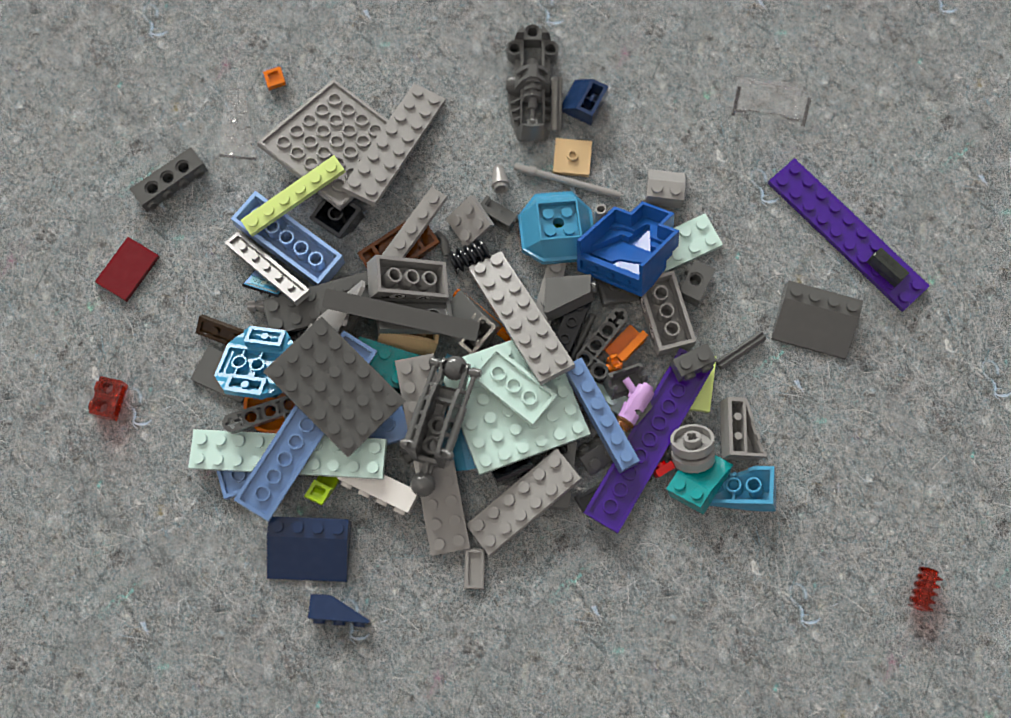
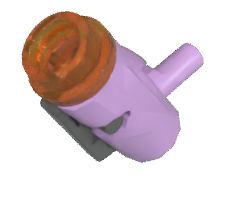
M629 377L623 380V383L629 390V399L627 402L624 401L621 411L616 417L622 430L626 432L636 426L652 408L650 401L655 395L651 385L644 382L635 387Z

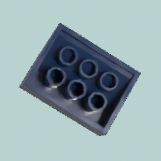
M272 516L270 521H268L267 579L347 582L351 521L349 519Z

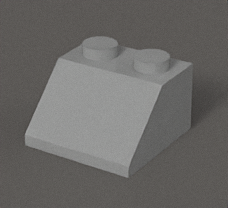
M648 169L644 202L654 206L681 209L685 194V174Z

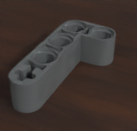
M615 308L575 358L577 360L582 357L588 360L589 363L586 366L595 382L599 384L605 381L608 368L598 358L625 326L628 313L623 308ZM619 316L622 317V319H619L615 325L613 324L615 318H618ZM608 329L612 335L605 336L602 331ZM598 344L600 349L593 350L590 345ZM597 369L602 370L604 375L598 377L594 374V371Z
M284 396L228 414L223 418L222 426L227 432L236 434L282 418L286 420L291 410L285 409V403L291 400ZM275 407L276 413L273 416H267V408ZM255 413L257 415L256 420L252 423L247 422L248 414ZM242 416V421L245 425L242 426V423L239 422L234 424L235 428L233 429L228 426L230 420L233 419L235 422L241 421L239 417Z

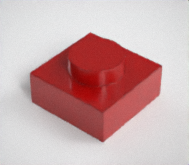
M672 460L659 462L653 472L654 477L659 478L674 469L675 465Z

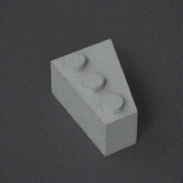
M727 397L720 401L721 458L755 461L766 458L767 454L762 448L761 437L755 428V420L747 398Z

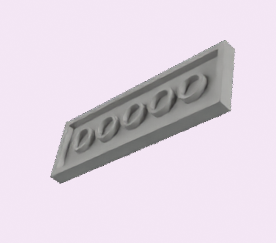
M556 448L470 520L466 526L487 554L492 556L583 479Z

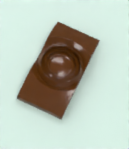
M404 223L357 253L366 268L367 262L372 257L383 254ZM429 225L405 258L421 259L440 244Z

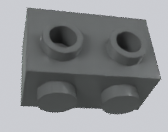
M707 343L672 359L670 367L678 382L684 379L688 381L701 371L705 373L713 369L716 358Z

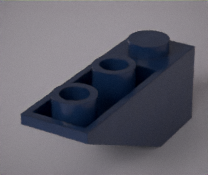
M310 595L308 619H313L314 624H325V620L333 621V625L345 626L346 622L354 623V627H366V624H371V620L332 595Z

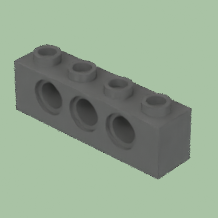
M190 147L131 187L130 191L145 211L148 212L157 208L164 200L173 197L174 193L180 189L186 188L196 178L202 177L208 170L192 147ZM189 168L187 172L182 173L184 169ZM169 179H173L172 182L167 183ZM158 189L156 193L151 194L153 190Z

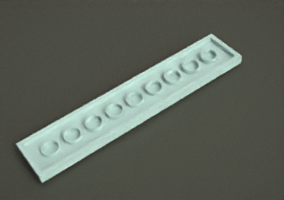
M193 429L188 468L252 472L277 433L239 432L231 434L220 430ZM323 436L299 475L384 480L387 440L368 438L347 457L327 436Z

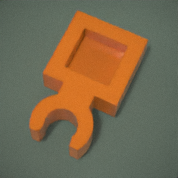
M617 353L606 359L608 373L620 370L623 367V363H620Z

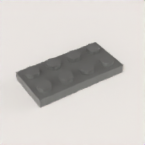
M375 298L453 316L449 299ZM376 320L378 334H440Z

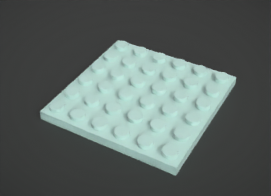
M512 340L495 345L533 375ZM495 346L463 356L462 358H464L467 364H471V369L472 367L477 368ZM565 373L544 384L555 392L557 396L533 426L475 381L466 406L467 411L461 430L479 476L590 435ZM469 375V378H468V381H467V385H466L465 391H467V388H468V385H469V382H470V379H471L470 375ZM445 376L443 383L445 387L456 389L459 387L460 380H450Z

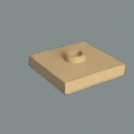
M556 138L553 174L589 177L592 141Z

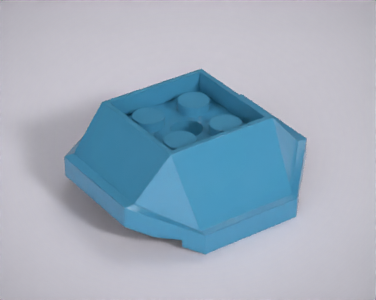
M572 191L534 194L518 215L522 253L527 256L529 255L543 265L577 262V240L594 225L592 210ZM555 224H559V225H561L562 227L557 228V227H555L554 225H555Z
M249 326L244 330V333L238 335L227 344L214 376L225 394L256 399L277 398L282 391L263 371L293 344V341L286 330Z

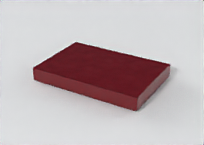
M127 237L95 280V283L128 302L160 256Z

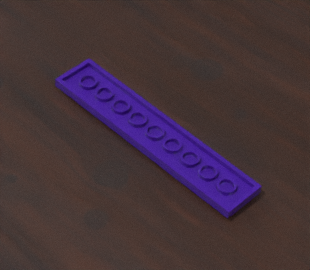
M795 158L768 181L767 184L901 312L930 286ZM880 248L885 250L909 272L895 288L867 263L869 258Z
M680 348L674 358L687 353V351ZM668 367L654 391L655 395L650 401L652 408L633 427L627 437L640 460L639 463L619 473L613 462L585 509L584 515L616 534L619 533L668 448L672 433L680 427L712 369L705 373L701 371L688 381L684 379L678 382L671 367Z

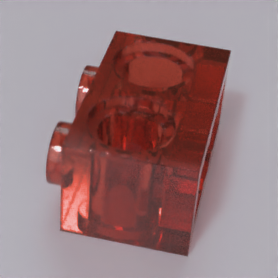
M100 376L99 381L94 386V397L88 405L89 414L97 418L117 422L128 385L121 380ZM113 386L112 391L106 393L107 388ZM107 404L106 410L101 412L102 405Z

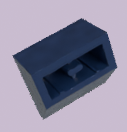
M594 79L574 80L562 102V112L591 126L607 97L609 86Z

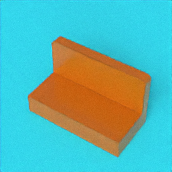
M629 325L605 349V352L609 356L617 353L618 360L624 364L647 340L649 335L644 330L638 332L632 325Z

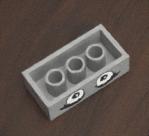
M375 255L367 262L369 298H449L446 262Z
M674 270L662 273L655 284L642 297L638 296L657 357L677 352L680 348L684 350L693 348L697 342Z

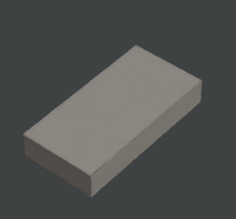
M465 549L464 589L484 590V549Z

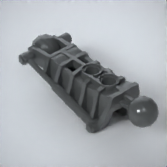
M460 356L443 358L442 361L434 357L429 359L428 364L431 367L422 395L419 396L405 439L403 438L400 441V447L405 448L412 460L423 463L421 471L416 473L411 479V489L419 497L429 496L435 489L436 482L432 476L434 466L444 469L446 460L451 461L454 459L453 449L467 411L466 406L475 380L482 376L481 369L473 367L471 369V364H467L464 358ZM437 368L439 369V371L437 374L436 382H432L434 373ZM469 375H470L471 379H470V382H469L467 391H465V388H466V385H467V381H468V378H469ZM446 376L454 381L460 380L459 387L453 389L442 386L444 377ZM432 386L429 396H427L428 390ZM437 404L444 405L440 416L434 414ZM438 421L443 422V428L440 431H437L435 428ZM436 440L438 443L437 448L432 451L430 443Z

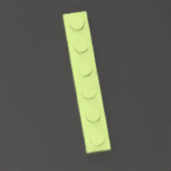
M333 155L242 218L241 222L253 237L346 171Z

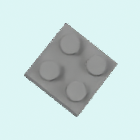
M470 195L446 218L462 244L470 248L471 242L475 243L494 226V223L474 195Z

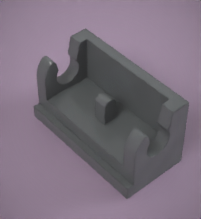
M488 195L481 202V206L494 225L509 233L517 222L519 213L516 211L512 212L491 200Z
M642 363L607 374L603 386L611 400L628 395L629 390L623 383V380L627 377L631 379L635 387L638 384L647 382L648 375L642 376Z

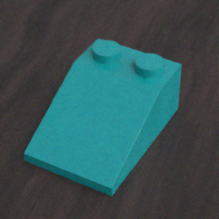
M715 455L713 466L706 471L686 473L678 470L666 490L670 497L704 515L734 465Z

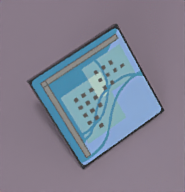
M255 270L242 284L243 287L259 291L261 295L263 293L269 294L268 297L271 295L279 297L281 294L280 291Z

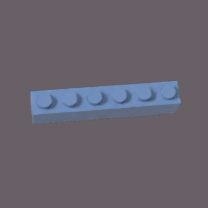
M581 357L573 361L575 368L565 374L619 473H622L637 465L640 460Z

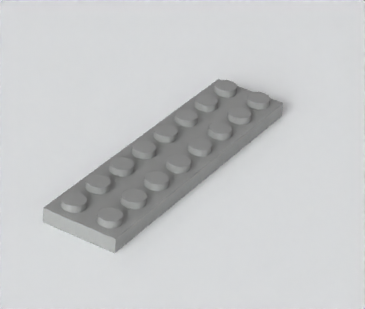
M413 84L343 184L342 192L375 207L444 106L446 98L417 84Z
M501 251L492 255L490 259L486 258L484 261L468 267L472 278L540 386L575 368L573 360Z

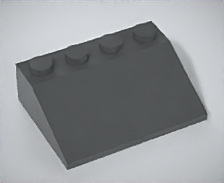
M789 280L783 288L771 339L845 360L860 318L863 300Z

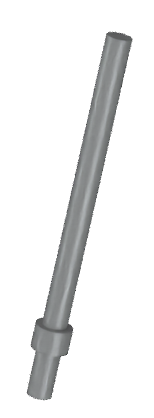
M517 163L514 165V171L525 173L529 177L534 178L536 176L620 199L621 196L619 191L542 171L535 166L530 165L528 167Z

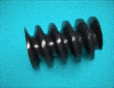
M478 239L476 241L477 246L471 242L470 249L464 245L463 252L459 248L456 249V255L452 251L449 252V259L456 274L457 268L464 272V265L470 267L471 262L477 264L478 259L483 262L485 256L489 259L491 258L485 243Z

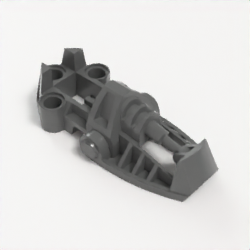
M530 24L526 28L523 25L517 31L514 40L510 41L506 48L507 60L514 63L515 76H508L506 79V90L508 91L510 120L518 141H547L551 131L552 77L555 76H551L550 64L558 59L559 47L555 41L551 40L550 33L544 26L540 29L535 24ZM524 48H541V65L538 64V59L533 57L527 59V65H524ZM522 103H528V109H530V119H527V123H522ZM537 103H542V124H538V119H535Z

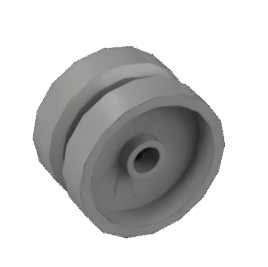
M688 424L674 430L671 435L672 462L677 469L686 473H700L713 466L715 462L714 434L709 428L698 424Z

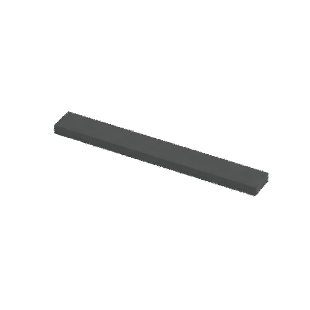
M325 288L321 307L476 341L480 322L327 288Z

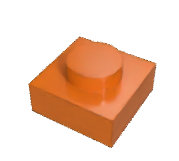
M280 66L263 71L269 90L286 85Z

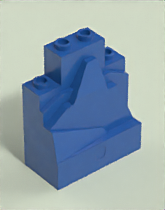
M643 201L631 212L614 206L577 240V271L587 275L591 274L594 278L642 297L664 272L666 261L672 256V252L679 245V230L674 229L675 213Z

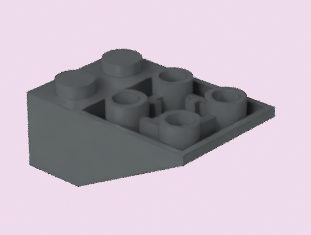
M459 290L450 301L454 317L480 322L476 341L458 337L453 338L470 354L484 350L503 326L462 290Z

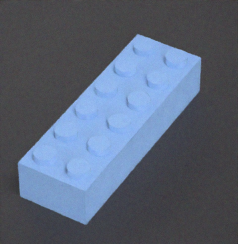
M254 191L231 218L235 227L314 286L329 282L345 264L343 255L288 214L283 215L253 237L250 235L241 219L268 201L261 194Z

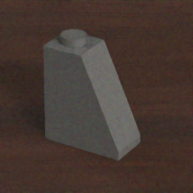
M591 274L546 278L544 314L548 321H552L594 301V294L598 291L597 282L593 280Z

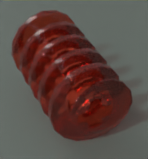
M920 566L918 570L921 573L916 574V578L919 581L914 582L916 589L911 590L914 596L909 597V601L913 604L907 605L923 612H934L929 607V604H936L931 597H938L934 589H941V587L936 584V581H943V579L938 576L940 574L938 571Z

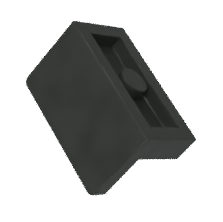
M882 248L867 261L894 288L909 274L904 267Z

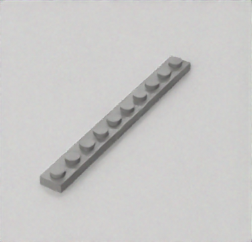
M431 186L382 255L405 258L446 202L447 196ZM349 316L346 326L340 327L339 334L341 335L343 330L350 334L362 316Z

